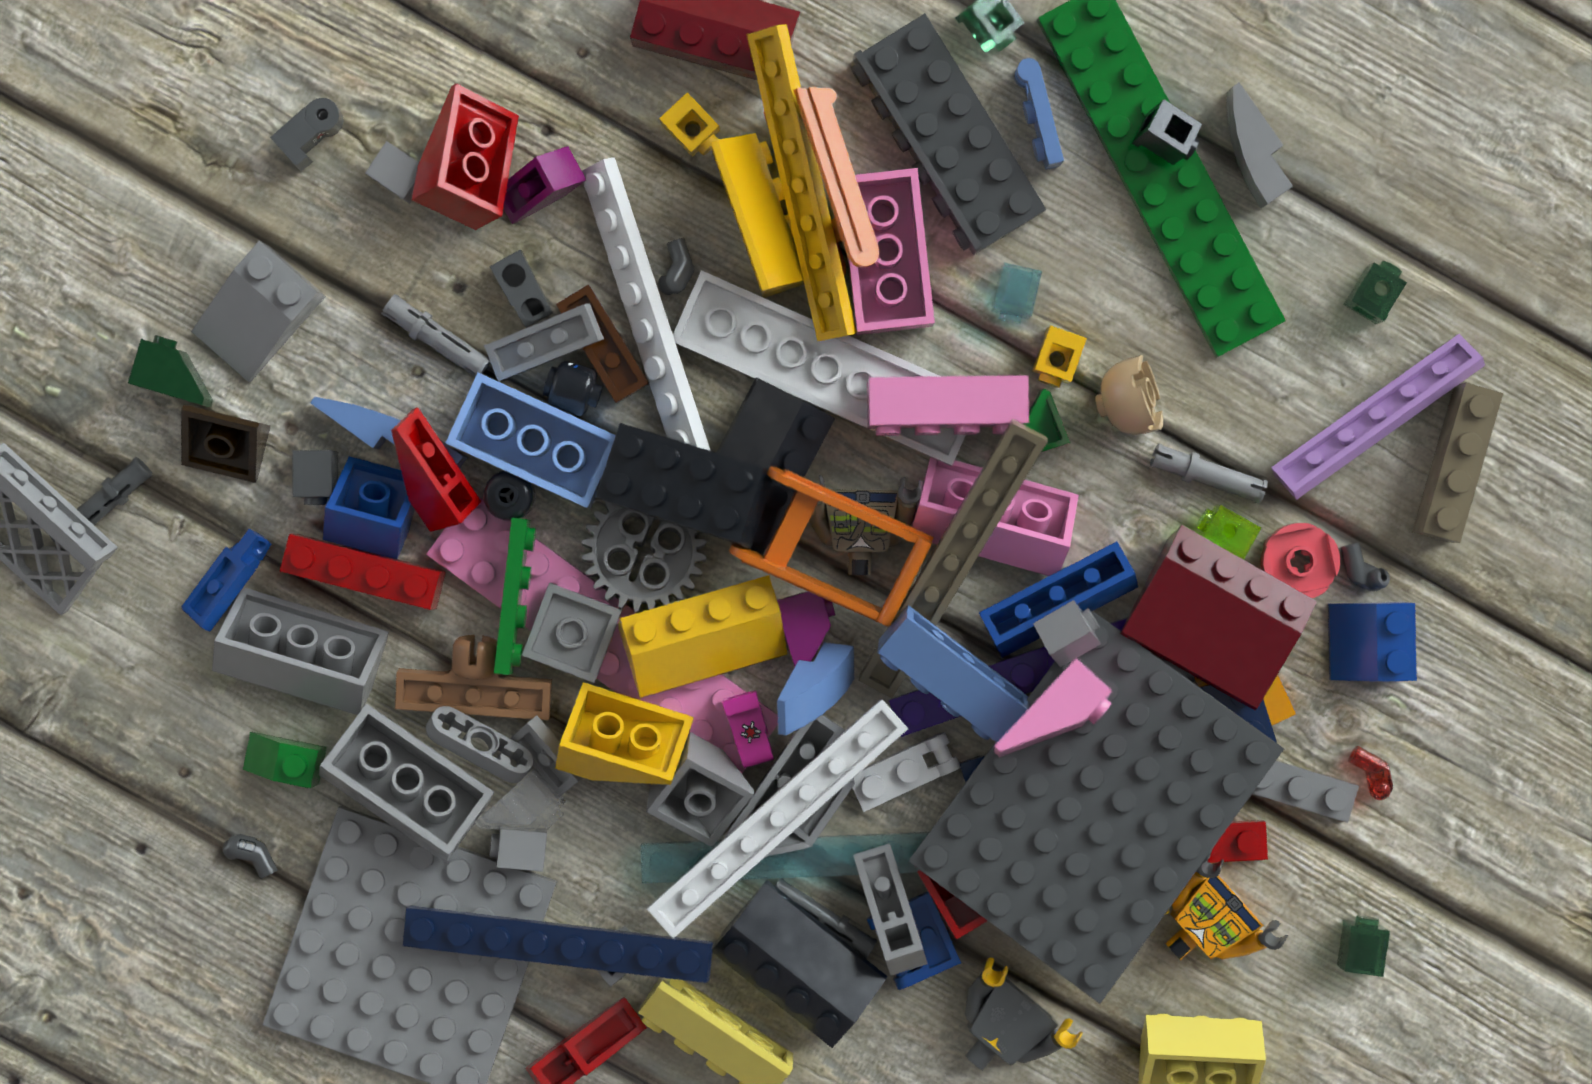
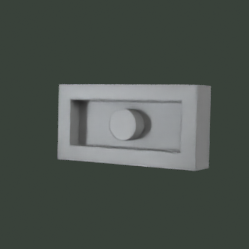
M537 715L510 738L530 751L533 756V766L559 796L563 795L583 778L555 769L560 741Z

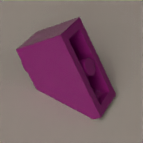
M566 146L536 156L508 179L504 210L512 224L560 200L586 181L570 148Z
M808 591L778 599L783 629L794 667L798 660L812 661L831 626L829 617L836 615L833 603Z

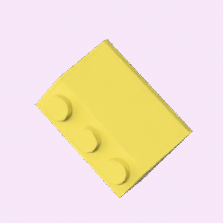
M1146 1015L1141 1034L1138 1084H1259L1266 1062L1262 1021L1247 1020L1245 1018L1219 1019L1207 1016Z

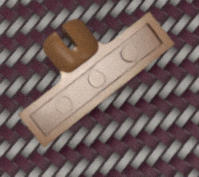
M465 635L458 637L453 644L451 670L432 671L405 668L397 670L395 709L434 712L439 707L449 706L468 715L533 719L537 715L541 720H549L551 714L552 679L495 674L497 640L482 635V642H478L477 655H475V635Z

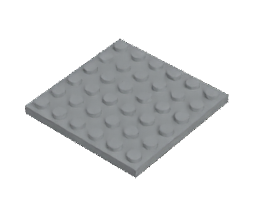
M339 806L263 1026L430 1084H487L529 962L404 947L403 936L406 907L418 906L544 921L557 881L528 870L497 868L496 859L459 846L447 863H445L384 820Z

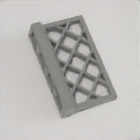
M2 443L0 445V502L4 520H0V528L7 529L10 545H4L0 542V560L62 616L68 612L102 563L111 558L118 547L5 443ZM12 502L26 513L27 520L15 519ZM18 528H29L33 546H21ZM41 529L46 531L55 540L56 546H44ZM23 554H35L38 571H32L25 565ZM46 554L58 555L61 572L49 571ZM69 555H72L86 568L84 572H72ZM51 580L64 581L66 591L64 599L53 590Z

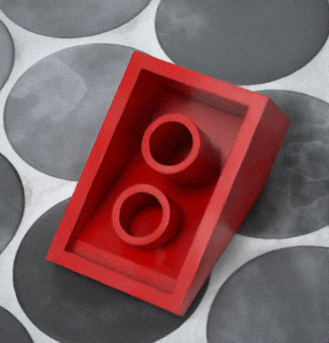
M457 83L452 85L418 164L412 201L474 230L502 217L519 115Z

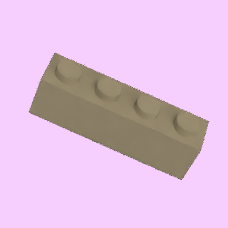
M1467 382L1453 388L1412 529L1413 533L1448 543L1461 542L1503 393Z

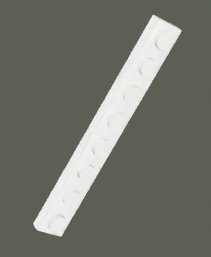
M615 157L603 159L582 170L586 178L584 187L666 436L711 451Z
M880 699L649 905L647 910L672 938L676 937L908 730V727L884 700Z

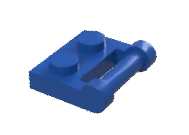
M928 891L908 900L928 964L895 974L896 976L893 980L898 990L912 986L961 964L934 900ZM871 915L866 920L870 929L876 931Z

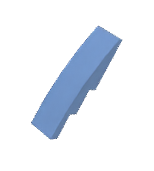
M314 397L310 402L370 447L379 450L386 440L394 444L391 430L401 421L400 419L355 404ZM441 441L460 469L468 457Z

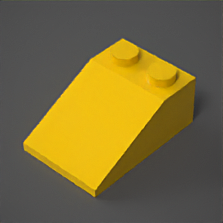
M583 682L559 744L555 769L593 781L671 785L694 717Z

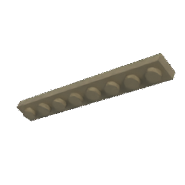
M1014 419L1011 420L901 604L893 622L909 605L935 626L938 624L1045 447L1047 437ZM877 645L861 671L858 681L893 698L907 674L900 669L894 671L885 665L880 659Z

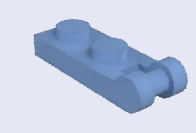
M1026 58L1019 63L1014 74V80L1017 85L1025 88L1028 100L1022 103L1025 119L1028 125L1034 124L1037 138L1032 139L1034 155L1037 162L1043 161L1045 170L1060 167L1064 162L1041 68L1035 59Z

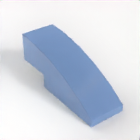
M824 642L814 662L798 660L777 700L778 734L787 735L804 727L824 714L847 692L855 679L854 646Z

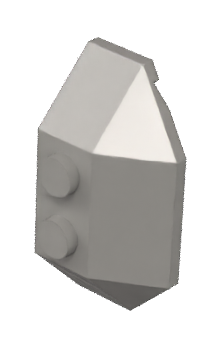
M823 714L804 727L797 729L754 790V795L741 810L725 838L845 732V729ZM854 778L765 857L812 847L854 786Z

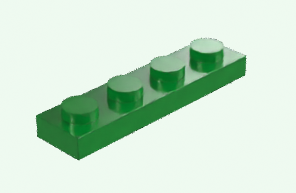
M511 519L494 666L495 674L510 675L513 673L514 667H520L523 644L516 643L518 628H525L527 605H521L522 590H529L532 567L525 566L527 551H534L536 528H530L531 520Z

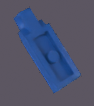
M248 529L239 543H236L232 548L225 547L181 606L182 610L202 629L211 632L256 571L255 569L258 568L260 561L263 560L272 544L261 534Z

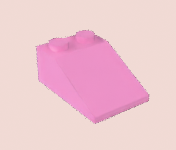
M1076 658L994 746V753L1002 757L1080 728L1087 720L1094 725L1110 708L1111 703L1107 699L1112 690Z

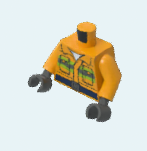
M1211 850L1171 905L1172 911L1170 915L1182 928L1165 944L1180 961L1197 945L1210 959L1217 957L1222 960L1250 955L1266 948L1273 950L1281 948L1288 935L1276 937L1272 934V931H1275L1281 923L1277 920H1272L1264 931L1259 930L1264 925L1219 876L1224 860L1220 859L1217 864H1211L1207 861L1211 855Z

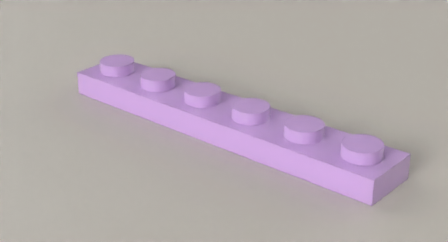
M1460 334L1456 335L1272 466L1273 474L1296 500L1483 368L1485 366L1483 357Z

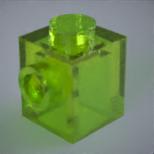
M1222 505L1214 506L1213 510L1207 508L1196 525V529L1200 530L1199 535L1243 560L1261 530V527Z

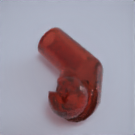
M1356 746L1351 752L1348 762L1365 771L1369 793L1372 798L1381 801L1387 799L1393 790V780L1388 762L1360 746Z

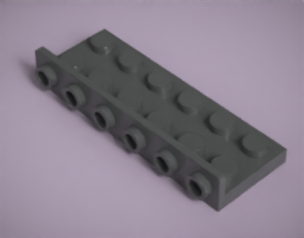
M925 13L865 51L859 50L854 53L853 62L855 65L851 67L855 78L862 87L868 84L875 95L871 102L882 120L888 117L896 129L891 133L896 144L903 153L909 150L916 162L912 165V168H918V177L921 184L929 183L936 196L932 198V201L943 218L949 215L957 229L953 230L952 233L963 251L969 248L972 254L975 255L1046 211V207Z

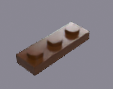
M588 284L557 303L556 306L562 314L583 304L590 303L604 340L586 346L583 350L615 403L618 404L649 385V382Z

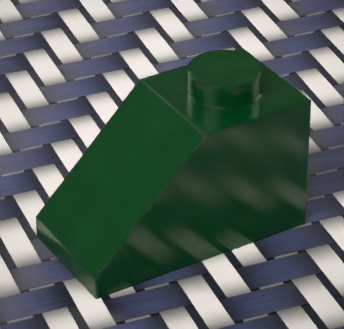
M157 335L154 336L153 342L140 340L128 384L211 407L213 402L211 395L188 353L176 349L177 341Z

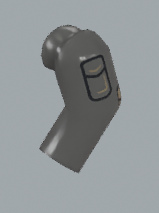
M238 834L231 836L223 845V853L228 859L234 860L238 858L252 861L260 879L278 870L265 843L259 838Z

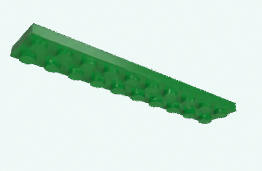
M1070 0L1039 16L1037 22L1214 356L1217 358L1285 322L1286 319L1196 150L1188 160L1182 158L1175 165H1172L1144 146L1136 147L1132 144L1146 114L1163 99L1169 103L1170 101L1117 1Z

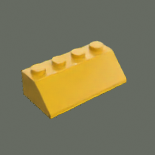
M756 133L711 142L713 156L763 298L804 285L797 250L792 239L793 233L789 215L784 216L780 201L785 200L779 177L771 178L767 167L768 164L773 163L767 142L759 143Z
M769 575L622 617L617 624L639 698L787 655L781 611Z

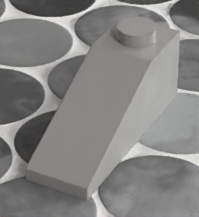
M890 843L854 854L853 857L890 975L928 964Z

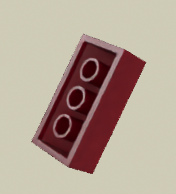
M640 0L630 40L633 47L757 80L747 34L776 25L786 24L792 46L800 11L760 0Z

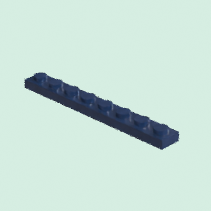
M418 906L406 907L403 936L404 947L701 983L710 981L712 941L679 937L672 938L670 936Z

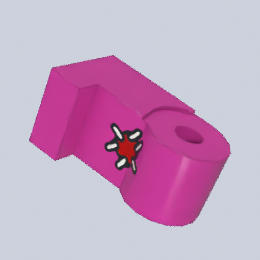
M754 690L723 699L722 704L743 767L747 768L774 760L767 735L769 733L757 691Z

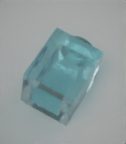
M1003 263L991 309L992 312L999 313V320L1021 324L1022 318L1029 320L1032 317L1042 271Z

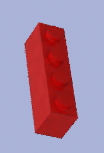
M289 534L280 567V572L428 610L437 609L446 575L445 571L392 559L301 534Z

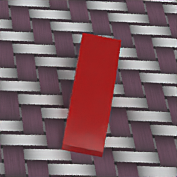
M623 997L568 1035L525 1069L536 1084H574L582 1076H587L646 1030L647 1027L627 999Z

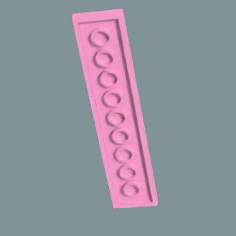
M479 497L482 502L461 524L445 528L426 555L501 609L511 520L504 521L494 517L487 510L483 499ZM535 539L534 551H527L525 566L532 567L529 590H522L521 605H527L526 628L531 631L549 583L619 608V598L615 596L607 602L605 600L607 592L605 588L595 591L593 587L595 581L587 577L578 568L541 541ZM626 604L622 609L620 618L636 613H634V609ZM616 626L597 679L616 693L694 717L689 733L691 732L722 749L742 774L746 768L742 765L722 700L747 692L721 674L639 698L618 626ZM760 702L769 737L778 725V714Z

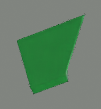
M1043 388L1039 391L1029 410V423L1025 425L1047 437V443L1041 452L1071 443L1051 392Z

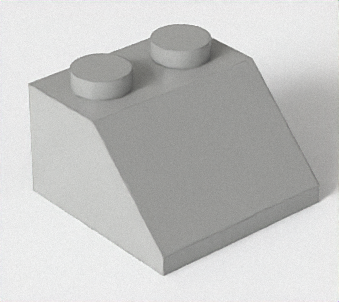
M690 732L671 785L650 784L646 812L713 847L752 798L754 789L722 749Z

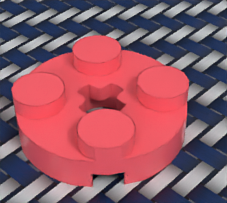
M1309 523L1288 524L1277 529L1264 542L1261 553V570L1310 598L1323 594L1339 572L1340 553L1337 544L1329 534H1326L1317 526ZM1298 550L1301 551L1303 556H1309L1310 563L1304 565L1305 571L1299 572L1298 568L1292 567L1290 559L1295 558V552Z

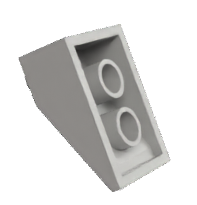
M258 241L232 271L191 332L251 383L326 296L272 248Z

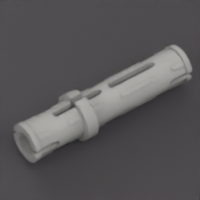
M394 294L384 307L382 315L408 331L409 337L415 341L420 339L450 361L462 367L474 378L477 372L483 374L490 364L489 357L478 352L459 337L432 320L431 314L426 311L424 313L420 312L398 295Z
M1159 443L1152 454L1155 458L1151 459L1150 467H1156L1179 475L1181 480L1187 483L1193 480L1252 500L1257 504H1260L1265 495V491H1262V489L1267 488V480H1261L1200 459V454L1191 452L1188 455Z

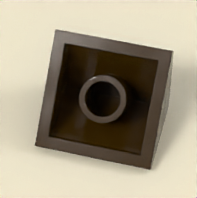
M183 405L181 409V465L256 483L271 425Z

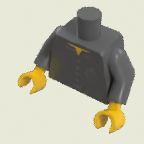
M992 957L988 958L983 972L968 988L965 1008V1016L968 1020L967 1026L969 1031L978 1038V1041L965 1055L968 1060L983 1071L996 1054L1009 1065H1013L1016 1062L1027 1063L1048 1056L1063 1047L1066 1049L1074 1048L1082 1037L1083 1032L1080 1031L1078 1034L1073 1035L1067 1031L1073 1023L1072 1019H1065L1059 1029H1055L1058 1026L1055 1018L1006 978L1008 966H1005L1002 971H995L992 969L995 959Z

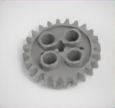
M605 502L608 510L606 515L599 511L594 512L599 525H586V530L594 535L593 539L582 540V546L592 549V552L582 556V561L594 563V566L586 571L587 577L599 576L593 587L595 591L607 587L608 590L605 595L607 602L618 596L620 597L619 609L622 610L629 601L633 602L634 613H638L641 604H647L650 610L655 608V602L660 601L663 606L669 604V597L674 596L678 601L683 600L684 598L680 590L682 587L691 591L695 589L693 582L689 578L690 576L702 577L703 572L695 566V563L706 562L707 557L696 552L697 549H701L707 544L704 539H695V536L700 532L615 506L608 502ZM631 517H638L645 523L644 530L637 535H630L623 529L624 522ZM657 519L660 521V524L650 545L654 555H646L644 557L636 581L630 582V574L638 560V551L635 547H643L652 522ZM665 532H674L680 537L681 542L678 547L672 550L661 547L658 541ZM616 552L627 554L630 558L627 568L619 571L612 569L608 564L612 554ZM655 566L663 569L666 574L665 580L659 585L647 583L644 579V573L648 568Z

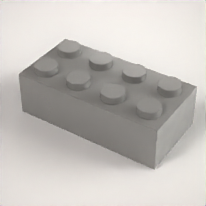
M367 703L321 763L319 769L320 777L445 863H447L490 803L494 791Z

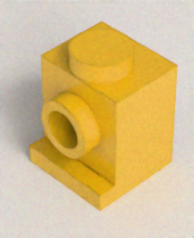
M688 92L659 118L665 130L692 157L698 151L703 156L712 149L711 142L719 140L716 136L720 131L719 125ZM697 124L700 127L699 134L689 136L686 133L687 126Z
M1051 325L1046 328L1044 339L1032 370L1040 374L1038 381L1060 388L1062 382L1071 383L1087 338ZM1057 352L1062 355L1063 363L1061 366L1056 367L1050 363V355Z

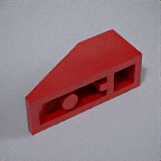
M418 407L414 408L391 432L409 502L428 530L432 532L461 524L482 501Z

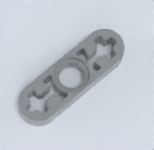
M442 706L437 708L426 724L427 735L434 743L506 782L518 783L522 781L533 766V756L526 747L453 707ZM443 722L450 725L449 730L442 728ZM462 731L466 733L463 739L459 738ZM480 738L484 740L489 750L485 752L477 750L473 747L471 739ZM497 750L500 751L498 757L495 758L493 756ZM511 759L517 762L516 767L510 764Z

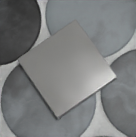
M549 583L522 656L595 683L623 610Z

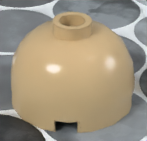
M1142 355L1127 358L1113 365L1105 373L1101 381V394L1095 397L1100 416H1108L1112 426L1123 433L1132 435L1147 434L1161 430L1163 427V411L1155 412L1154 408L1156 407V400L1160 399L1159 390L1149 363L1147 361L1142 362Z

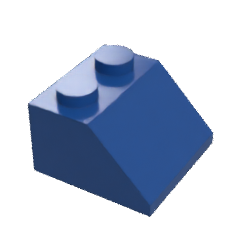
M349 456L325 507L323 540L397 560L409 534L415 511L409 502L401 470Z
M1328 603L1329 680L1417 681L1415 603Z

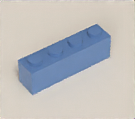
M909 605L879 638L878 653L885 665L894 671L902 670L911 677V683L919 691L925 694L931 692L941 700V705L947 712L955 717L960 715L972 723V729L985 740L991 738L998 743L1030 708L1026 694Z

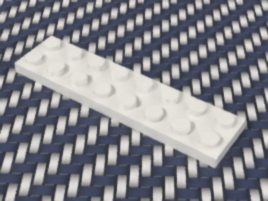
M702 270L673 333L675 343L683 348L753 379L757 377L805 402L866 429L867 381L869 377L939 376L849 335L817 341L812 319ZM901 428L899 436L884 437L952 466L966 435H954V428H940L938 435L918 436L915 435V428Z

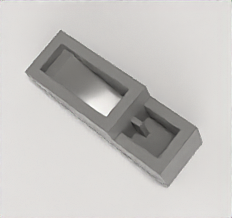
M1238 82L1226 93L1230 140L1245 183L1261 209L1289 190L1293 185L1272 157V154L1284 145L1240 82Z

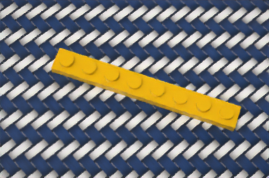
M776 25L747 34L815 333L817 341H823L855 334L857 331L821 173L794 90L801 88L787 25Z

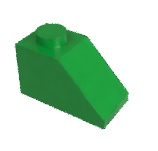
M250 732L243 770L271 781L311 789L319 785V769L324 761L327 747Z

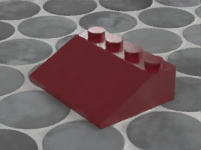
M1181 525L1167 539L1120 634L1240 703L1256 710L1300 638L1317 601Z

